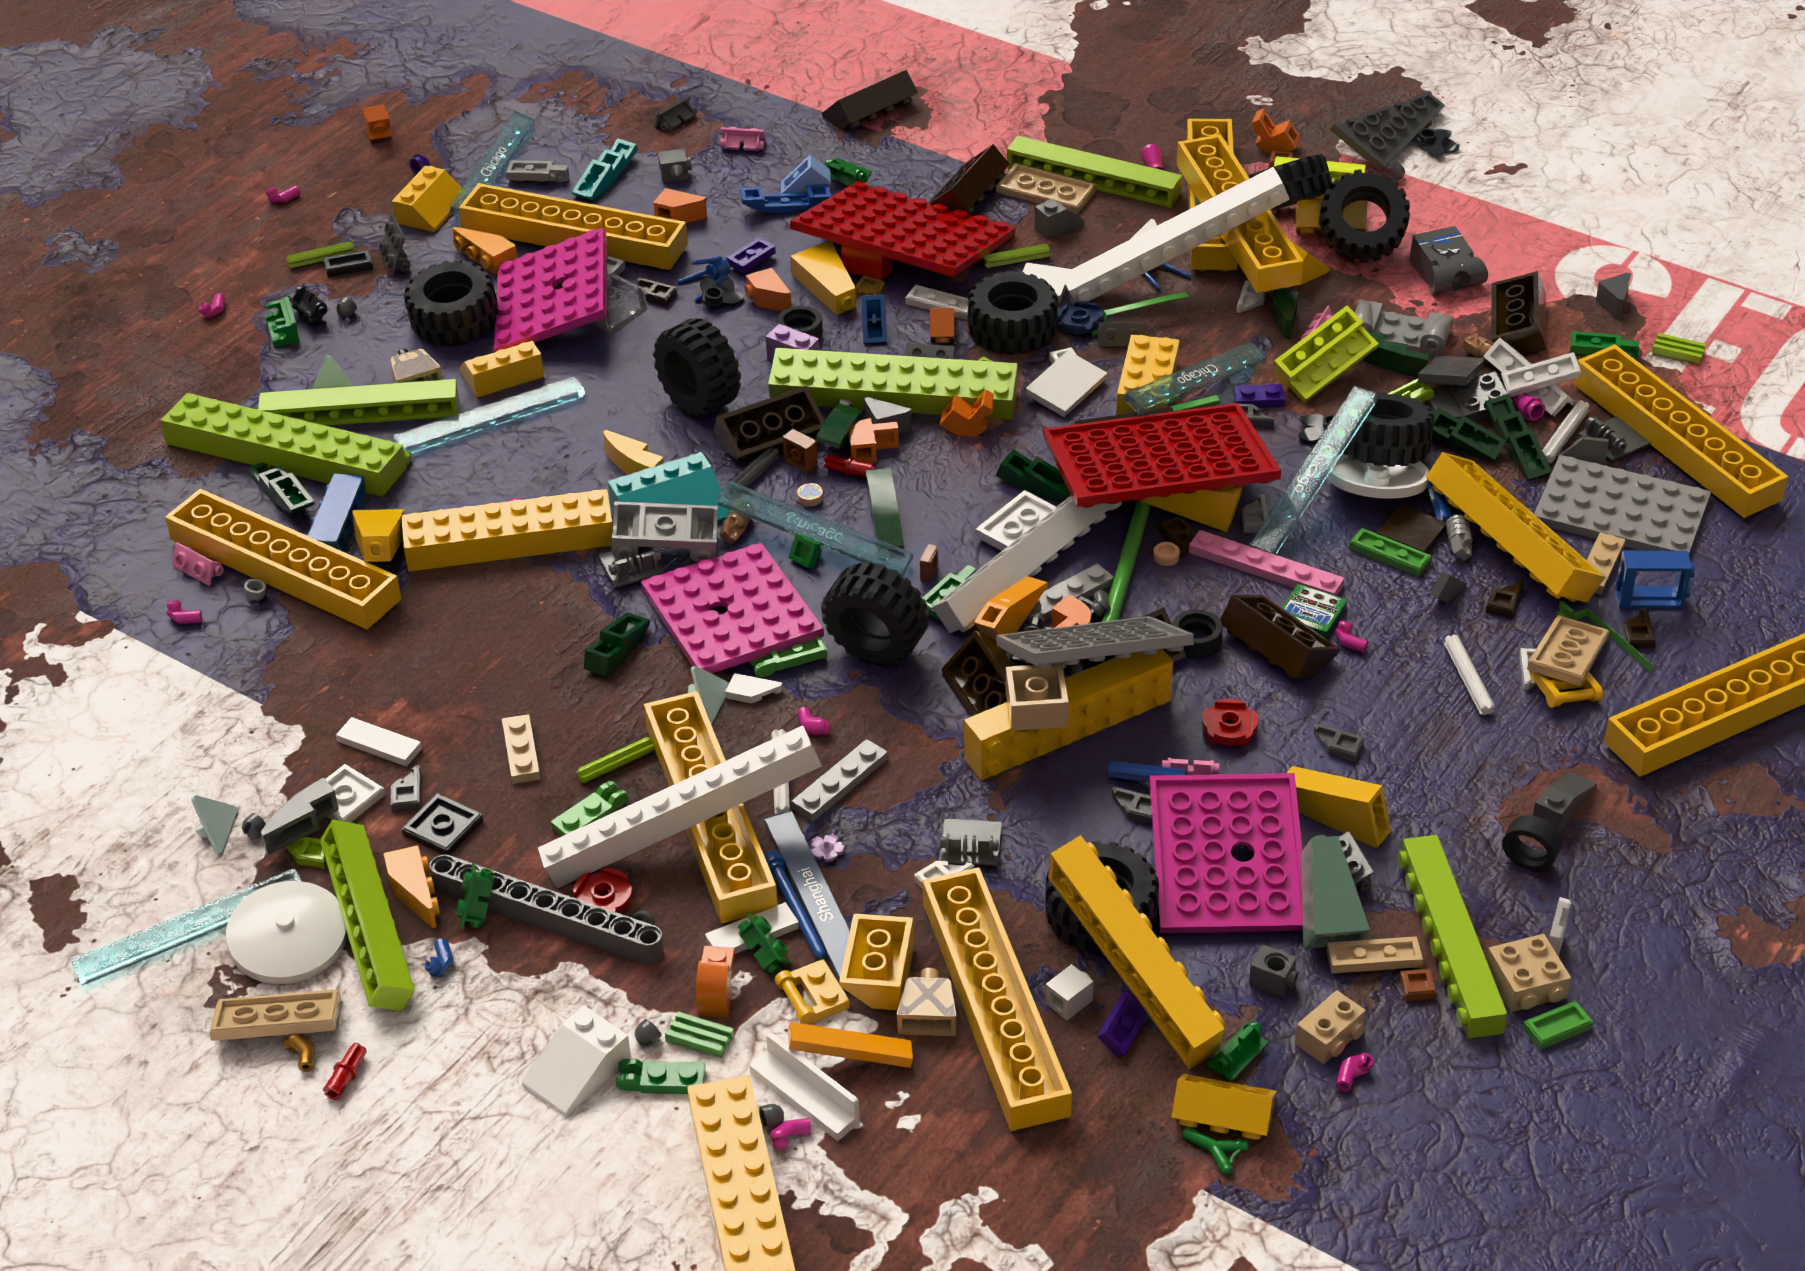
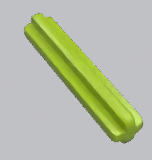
M351 241L288 255L287 263L289 268L293 269L323 262V258L354 253L355 249Z
M1048 244L988 254L983 257V263L985 268H993L1047 258L1050 256V248Z
M646 737L582 766L577 770L579 780L582 783H586L647 755L655 749L654 744L649 737Z

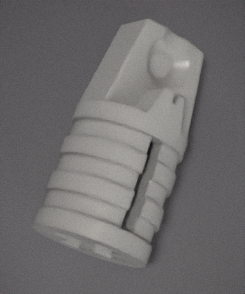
M1454 515L1446 521L1448 541L1451 551L1465 561L1472 556L1473 540L1470 522L1463 515Z

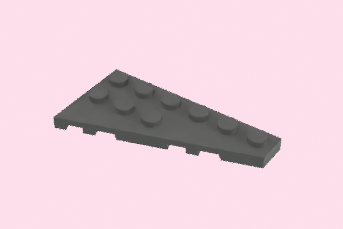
M1430 92L1411 97L1409 101L1403 103L1400 101L1395 103L1394 106H1385L1364 113L1362 117L1356 119L1353 117L1341 124L1340 122L1335 123L1330 130L1381 172L1419 134V131L1424 129L1441 112L1445 105Z

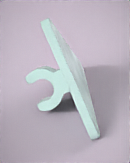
M326 355L312 389L354 386L330 355Z
M694 666L691 668L694 684L688 686V693L698 691L709 721L712 724L726 698L725 691L729 682Z
M198 795L192 796L191 802L199 817V821L202 823V826L195 828V832L201 838L208 837L216 854L222 853L237 814V807Z

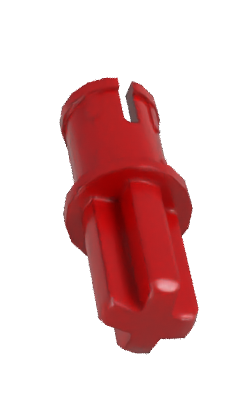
M827 455L824 462L825 468L843 472L848 477L853 475L866 478V470H875L874 464L854 460V457L846 459Z
M353 1043L341 1062L335 1063L333 1067L334 1072L323 1088V1092L328 1098L340 1100L347 1085L356 1078V1070L367 1053L366 1048L361 1046V1044Z

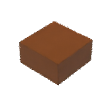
M794 429L783 436L785 462L806 473H809L818 466L817 442L814 439Z

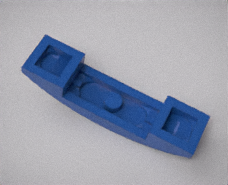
M828 184L806 185V193L763 194L762 187L739 188L742 204L768 213L807 211L832 197Z

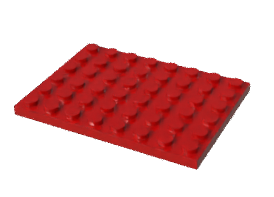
M861 181L844 188L839 193L834 194L827 200L790 220L791 230L955 277L1013 238L1016 227L1009 226L1008 223L1003 221H991L982 215L973 216L967 214L965 210H949L943 204L932 205L925 199H913L907 197L905 193H892L887 191L886 188L871 187L866 182Z
M1239 403L1043 429V438L1077 507L1090 508L1097 504H1117L1120 501L1126 500L1141 501L1149 497H1168L1171 494L1178 493L1192 494L1200 490H1219L1222 487L1230 486L1244 487L1252 483L1267 484L1274 480H1281V469Z

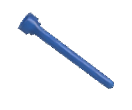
M779 850L766 852L764 857L770 872L775 878L792 913L798 920L799 927L817 960L825 959L827 953L784 872L785 859Z

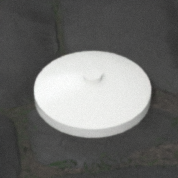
M1339 452L1328 459L1326 466V477L1333 485L1350 493L1373 498L1391 499L1414 496L1423 492L1429 483V480L1426 478L1429 470L1420 461L1416 464L1410 463L1408 466H1376L1372 463H1362L1357 459L1353 460L1348 455Z
M302 881L278 882L254 891L243 899L232 912L226 929L227 946L235 965L247 976L269 984L298 983L322 973L339 957L344 949L348 935L337 898L328 890L318 885Z

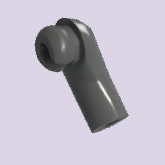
M1102 590L1096 591L1094 593L1095 603L1091 605V610L1100 617L1104 612L1109 611L1110 604L1106 592Z

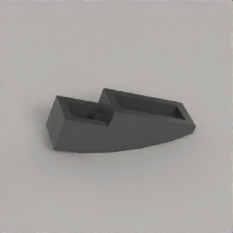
M324 777L294 795L269 819L260 832L267 855L319 830L318 820L339 810L335 790Z

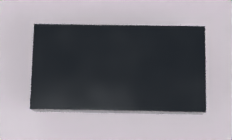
M369 250L323 258L327 277L373 270Z

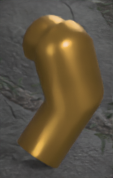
M302 1033L289 1034L283 1040L284 1048H289V1052L297 1051L299 1053V1070L303 1072L312 1071L314 1068L315 1045Z

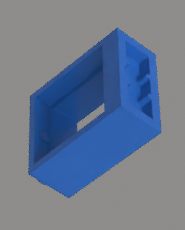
M1623 551L1615 587L1618 607L1684 609L1685 599L1689 598L1691 593L1689 581L1695 575V564L1690 562L1688 551ZM1637 571L1676 572L1674 586H1634Z

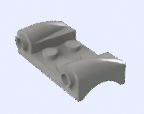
M1359 299L1354 313L1363 321L1362 327L1366 331L1386 334L1385 340L1408 344L1407 350L1430 354V357L1433 358L1438 355L1444 356L1449 334L1452 333L1454 316L1430 312L1428 319L1418 316H1406L1395 312L1382 311L1383 303Z
M614 501L612 555L620 560H627V557L635 558V555L638 554V547L690 549V558L698 563L702 560L716 557L718 506Z

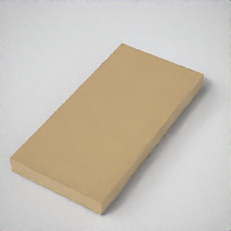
M1017 163L1013 165L996 186V193L1037 204L1054 199L1075 214L1080 212L1096 192V184Z
M1557 615L1528 661L1527 670L1581 686L1608 640L1610 631Z
M340 990L219 999L209 1031L211 1041L335 1031L341 1002Z

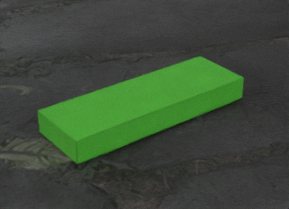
M1361 528L1349 542L1350 550L1417 577H1420L1432 559V556L1364 528Z

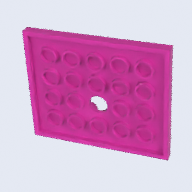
M603 227L597 230H590L586 234L575 238H568L559 244L546 246L537 252L527 253L518 259L505 261L498 266L497 302L499 311L495 320L494 350L496 352L518 346L521 343L531 341L535 343L607 317V233ZM558 283H563V288L557 290L554 289V287Z
M762 543L727 552L724 555L702 560L699 563L677 568L674 571L655 575L641 581L643 592L693 667L697 666L711 674L770 655V652L774 650L779 652L791 648L795 644H803L815 640L816 636L824 637V628ZM717 606H725L728 608V611L719 615L717 611L710 609Z
M1295 773L1150 776L1149 786L1155 871L1159 879L1158 916L1160 934L1303 931L1301 852L1303 850ZM1237 845H1246L1250 851L1254 852V857L1247 862H1240L1232 856L1231 852Z

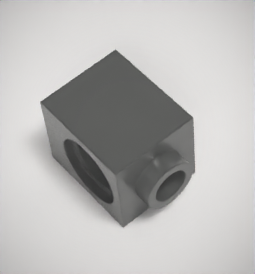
M684 149L658 152L662 183L689 179L688 171L692 170L691 159L686 157Z
M1262 945L1251 964L1249 985L1283 998L1288 987L1293 988L1297 982L1299 971L1295 970L1297 957Z

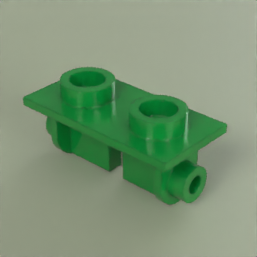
M837 157L825 162V166L830 169L831 180L847 186H851L858 181L867 183L872 173L869 169Z
M472 863L471 872H465L462 889L466 890L465 899H459L456 910V917L460 918V928L464 927L465 921H468L469 925L475 928H480L481 923L485 922L489 902L479 900L478 897L490 898L495 879L491 869L482 868L481 872H477L475 863Z
M750 913L746 914L750 922L746 920L738 925L740 930L738 934L750 950H754L758 945L762 947L753 955L763 970L772 975L780 970L779 964L781 962L791 965L792 962L787 957L789 951L781 940H775L770 933L772 930L770 923L763 916L758 917Z
M1255 1021L1246 1023L1211 1059L1207 1067L1233 1082L1269 1043L1261 1038L1260 1032L1262 1028L1260 1024Z

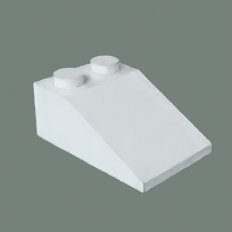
M583 1005L561 1024L521 1081L522 1086L567 1117L618 1071V1065L621 1060L631 1058L629 1037L626 1033Z

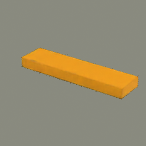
M790 1022L788 1027V1045L790 1050L911 1068L913 1061L911 1040Z

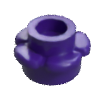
M415 154L410 160L409 165L412 172L417 175L424 166H430V162L422 154Z

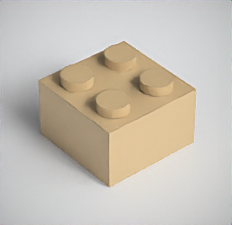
M1062 663L1052 664V667L1036 668L1035 665L1006 667V697L1011 731L1068 727V696Z

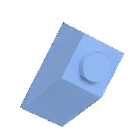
M810 154L781 181V193H806V185L828 184L829 186L831 182L830 169Z

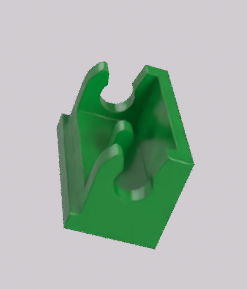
M289 297L269 302L266 305L267 309L278 308L276 313L265 315L273 346L277 347L300 342Z

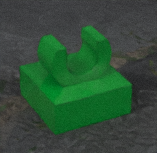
M802 533L795 534L788 558L807 568H813L816 560L821 556L823 550L821 547L822 543Z

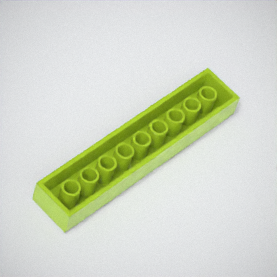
M776 348L768 387L770 398L807 386L817 407L835 408L838 399H847L854 404L855 408L865 410L864 399L870 397L911 408V413L942 415L943 409L955 395L973 404L985 390H988L994 394L992 403L994 409L988 418L1013 420L1018 387V363Z
M186 393L161 419L165 443L168 445L250 465L263 462L268 464V468H270V465L282 466L287 473L292 472L295 476L330 484L334 474L364 476L366 492L381 497L386 494L407 469L403 444L195 394Z

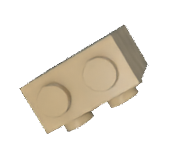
M1545 934L1488 948L1486 959L1497 989L1511 1012L1531 1009L1534 1006L1549 1002H1558L1568 997L1571 976Z

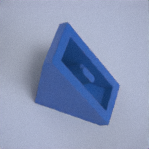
M885 294L861 296L863 344L886 343Z

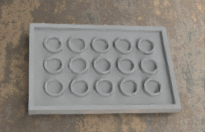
M1559 455L1534 515L1549 528L1597 539L1601 532L1625 539V547L1641 551H1688L1690 555L1710 500L1711 491L1679 484L1674 481L1654 478L1649 475L1625 471L1624 469L1579 460L1570 456Z
M1151 616L996 635L998 647L1006 650V653L1016 655V658L1024 659L1026 663L1034 664L1036 668L1052 667L1054 662L1073 665L1078 664L1079 659L1086 658L1089 661H1103L1105 656L1115 655L1116 658L1131 657L1133 652L1151 655L1158 653V649L1167 648V651L1184 650V646L1194 645L1193 633Z

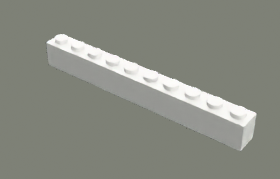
M1274 167L1071 269L1061 276L1075 303L1079 301L1088 302L1290 200L1283 182Z
M1070 496L936 603L933 609L949 633L959 629L961 632H965L975 625L973 620L978 617L990 599L1026 576L1032 577L1042 570L1041 564L1044 562L1047 564L1059 556L1057 551L1060 549L1063 551L1075 543L1073 538L1076 536L1079 538L1091 530L1090 524H1097L1107 517L1106 511L1109 510L1111 512L1115 510L1122 502L1120 501L1117 504H1097L1090 508L1077 507L1072 496Z
M800 726L538 847L543 866L557 888L579 879L587 872L592 873L822 767L821 762L804 726Z

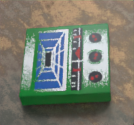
M1297 584L1282 608L1327 638L1347 607V600Z

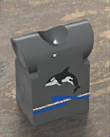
M1456 226L1413 235L1409 261L1424 281L1429 284L1432 295L1487 282L1488 270L1485 263L1480 258L1474 257V252Z

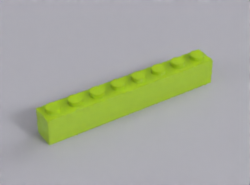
M1017 136L1007 148V161L1010 163L1007 168L1010 169L1017 163L1096 184V190L1172 208L1181 195L1182 175L1022 136Z
M456 379L260 393L258 409L325 426L455 417L459 414V394Z
M332 819L320 841L368 1006L402 1011L408 1000L413 997L415 987L411 980L408 964L405 961L401 948V941L398 938L395 922L388 906V899L383 890L382 880L379 877L376 860L370 848V841L367 838L364 825Z
M1431 835L1403 839L1402 850L1397 854L1398 865L1400 869L1405 870L1407 889L1409 891L1412 890L1414 894V907L1417 913H1421L1424 934H1429L1431 953L1433 957L1438 958L1440 977L1447 982L1450 1003H1455L1458 1025L1464 1027L1468 1039L1504 1034L1507 1011L1438 836Z

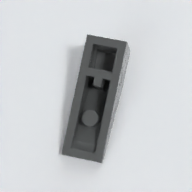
M1570 772L1545 789L1535 802L1533 816L1548 821L1561 834L1597 788V783Z

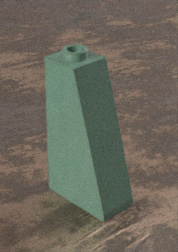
M1315 836L1310 839L1301 852L1305 949L1327 947L1329 942L1363 940L1370 931L1339 837Z

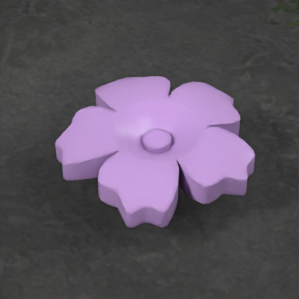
M833 833L829 836L826 835L824 840L819 836L812 838L811 852L817 860L824 858V862H832L837 859V855L844 853L845 846L842 845V842H838V836H835Z

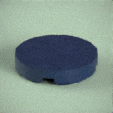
M1079 301L1071 307L1065 305L1058 311V328L1070 334H1085L1098 329L1099 323H1103L1104 320L1103 310H1100V306L1091 302Z

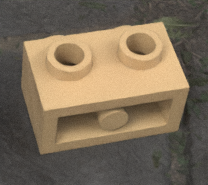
M1336 990L1297 1024L1295 1045L1322 1064H1325L1333 1056L1338 1057L1344 1050L1345 1045L1352 1039L1357 1040L1363 1034L1366 1010Z

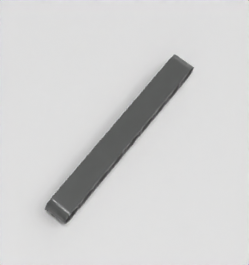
M439 855L432 859L430 871L434 889L441 894L458 900H464L466 890L462 889L465 872H471L472 863L450 855ZM475 864L477 872H481V869L485 868ZM492 870V875L495 879L490 898L478 897L479 900L489 902L487 910L643 964L654 965L659 963L664 957L662 931L657 926Z

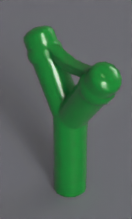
M1188 1126L1182 1134V1138L1210 1151L1223 1175L1231 1174L1233 1172V1160L1241 1152H1246L1249 1149L1247 1140L1216 1141ZM1224 1152L1234 1153L1232 1154L1230 1160H1228Z

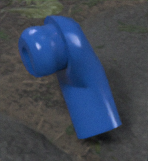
M445 938L434 942L437 957H430L431 963L427 960L425 962V970L433 977L442 976L454 962L449 942Z

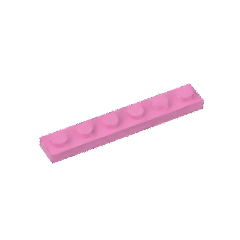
M1199 530L1189 544L1188 553L1292 588L1300 584L1337 596L1344 586V577Z

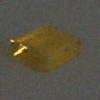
M863 276L855 286L856 296L879 295L884 289V281Z

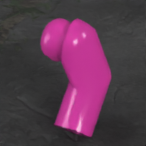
M296 185L278 193L276 187L269 188L265 192L268 196L267 199L271 203H286L301 195L300 189Z
M216 293L213 297L212 305L204 302V306L200 305L198 310L202 317L210 319L223 312L225 296L222 293Z
M179 600L167 603V616L176 623H202L201 610L185 611L181 609V602Z
M1340 621L1338 628L1335 630L1340 644L1343 647L1365 653L1368 641L1353 635L1351 632L1353 624L1351 622Z
M802 707L798 710L797 714L800 725L804 726L808 735L826 736L831 730L829 722L819 717H812L811 710L808 707Z
M1362 1053L1361 1055L1345 1059L1340 1066L1336 1087L1344 1092L1350 1091L1354 1078L1368 1073L1374 1066L1373 1057L1368 1053Z
M810 1118L788 1120L772 1130L770 1133L772 1147L775 1150L784 1149L789 1146L788 1137L812 1134Z

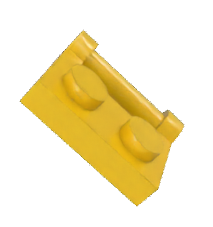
M1531 671L1530 677L1546 696V701L1550 708L1559 707L1562 703L1582 700L1594 702L1600 701L1603 698V690L1590 672H1588L1581 686ZM1581 687L1585 688L1581 690L1559 692L1560 690L1575 689Z
M824 959L791 972L788 970L781 971L774 979L778 988L786 993L797 1011L796 1017L798 1021L802 1024H811L850 1008L848 997ZM796 985H802L814 1007L807 1006Z

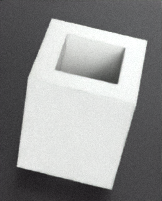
M1072 964L1046 983L1045 1004L1066 1020H1069L1093 1001V980L1087 973L1081 972Z

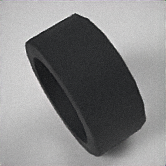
M794 306L785 309L778 316L777 325L781 324L789 328L798 324L809 325L806 328L792 329L821 339L823 334L822 317L816 309L808 306Z
M1192 609L1178 614L1172 621L1173 626L1185 631L1201 629L1211 634L1201 639L1193 638L1194 645L1184 646V652L1187 657L1205 658L1215 654L1222 645L1223 624L1219 617L1213 613Z
M1531 815L1519 816L1514 819L1502 839V849L1506 856L1514 864L1531 871H1544L1550 868L1562 848V838L1558 830L1548 821ZM1518 836H1527L1539 841L1546 851L1534 850L1526 846Z

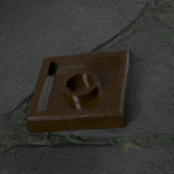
M1400 505L1377 534L1427 554L1445 532L1446 522Z

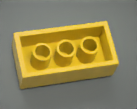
M1131 335L1117 392L1116 415L1169 407L1178 366L1179 340L1167 337Z

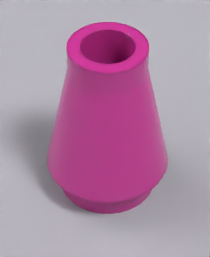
M1155 144L1146 145L1142 149V161L1147 167L1164 171L1161 148Z
M1526 394L1510 397L1515 408L1521 412L1526 420L1536 421L1543 416L1545 405L1540 398Z

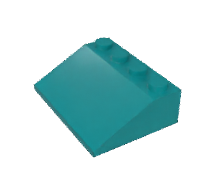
M702 452L607 481L610 505L613 510L614 501L718 506L717 524L724 522L730 511L715 473Z

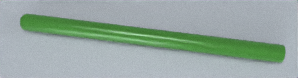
M1136 501L1108 598L1110 609L1108 612H1104L1102 622L1119 620L1151 507L1150 504Z

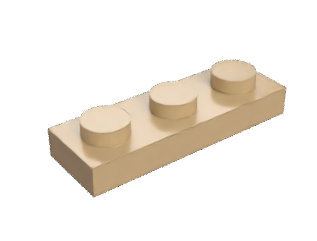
M1599 533L1587 558V561L1605 576V579L1595 593L1603 594L1624 548L1625 539Z
M529 714L503 718L502 724L512 784L540 780Z
M1417 936L1329 942L1326 948L1331 973L1422 967L1423 962Z

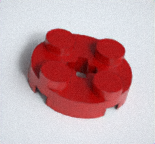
M1221 699L1215 702V706L1209 709L1207 707L1204 710L1202 729L1207 735V741L1213 745L1247 746L1257 733L1258 715L1254 709L1252 712L1246 708V703L1243 701ZM1227 720L1233 721V724H1228Z
M601 868L599 869L600 873L591 875L590 872H587L576 881L573 888L574 898L620 914L632 902L633 895L629 879L626 874L619 870ZM605 891H608V895H605V896H598V895H597V894H603Z

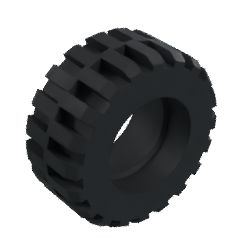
M1317 154L1275 166L1274 169L1283 182L1290 200L1270 210L1274 211L1297 204V201L1310 200L1324 195L1333 183L1326 157L1322 154ZM1268 169L1248 175V177L1252 178Z
M1359 169L1354 170V174L1351 176L1347 172L1341 176V181L1336 179L1331 184L1330 189L1326 190L1320 209V232L1322 238H1327V246L1330 249L1336 248L1335 254L1342 257L1344 254L1348 256L1347 260L1354 262V258L1360 259V263H1367L1370 258L1375 262L1381 260L1383 254L1389 256L1393 253V249L1398 248L1401 244L1410 219L1409 200L1405 199L1406 192L1404 189H1398L1399 183L1395 179L1388 180V174L1383 172L1378 175L1374 174L1375 170L1368 169L1367 173H1362V170ZM1355 201H1370L1383 210L1386 222L1375 231H1358L1346 223L1342 216L1343 209Z
M455 260V262L444 261L439 265H430L428 269L419 271L418 276L414 275L405 289L404 301L411 328L422 339L428 342L433 341L438 345H442V343L455 345L458 342H461V344L466 343L472 338L474 340L481 333H486L496 320V315H498V302L491 276L482 267L475 266L471 262L463 263L460 260Z
M1007 271L1004 274H992L990 278L985 277L980 283H977L968 295L969 333L979 345L982 344L988 350L994 349L997 353L1007 352L1008 354H1014L1015 352H1021V354L1028 353V350L1035 351L1041 345L1045 346L1056 334V329L1058 328V295L1043 278L1038 279L1034 274L1030 273V275L1019 271L1018 273Z
M693 318L669 328L659 335L653 351V357L655 358L654 367L658 372L657 377L663 385V390L666 394L668 393L670 400L673 404H677L681 411L691 416L703 417L735 400L741 386L739 382L741 372L738 370V359H735V352L729 346L728 339L720 333L716 326H712V323L709 321Z
M1384 392L1360 393L1354 397H1347L1339 405L1334 440L1338 450L1353 460L1357 459L1362 463H1372L1376 466H1408L1410 463L1416 464L1420 460L1422 461L1430 453L1435 418L1428 406H1425L1421 401H1415L1414 398Z
M866 562L851 565L841 572L823 598L821 613L823 624H827V632L829 635H833L834 641L839 646L842 645L847 653L858 656L857 659L862 661L868 660L871 664L879 665L883 663V665L900 663L909 657L927 630L929 621L927 603L925 599L921 598V592L918 588H914L908 578L904 579L899 575V572L894 569H886L884 565L878 564L875 566L873 563Z
M1093 841L1092 844L1099 854L1098 859L1104 867L1107 865L1112 869L1118 886L1121 890L1126 889L1134 900L1133 906L1139 914L1144 913L1147 916L1153 929L1156 924V917L1158 916L1159 879L1156 876L1154 867L1149 862L1147 863V859L1139 852L1135 854L1134 850L1126 845L1123 848L1115 842L1101 844V841ZM1048 870L1045 884V910L1047 921L1052 926V930L1057 936H1062V940L1070 946L1075 944L1079 950L1086 952L1087 949L1094 950V953L1103 954L1091 935L1049 880Z

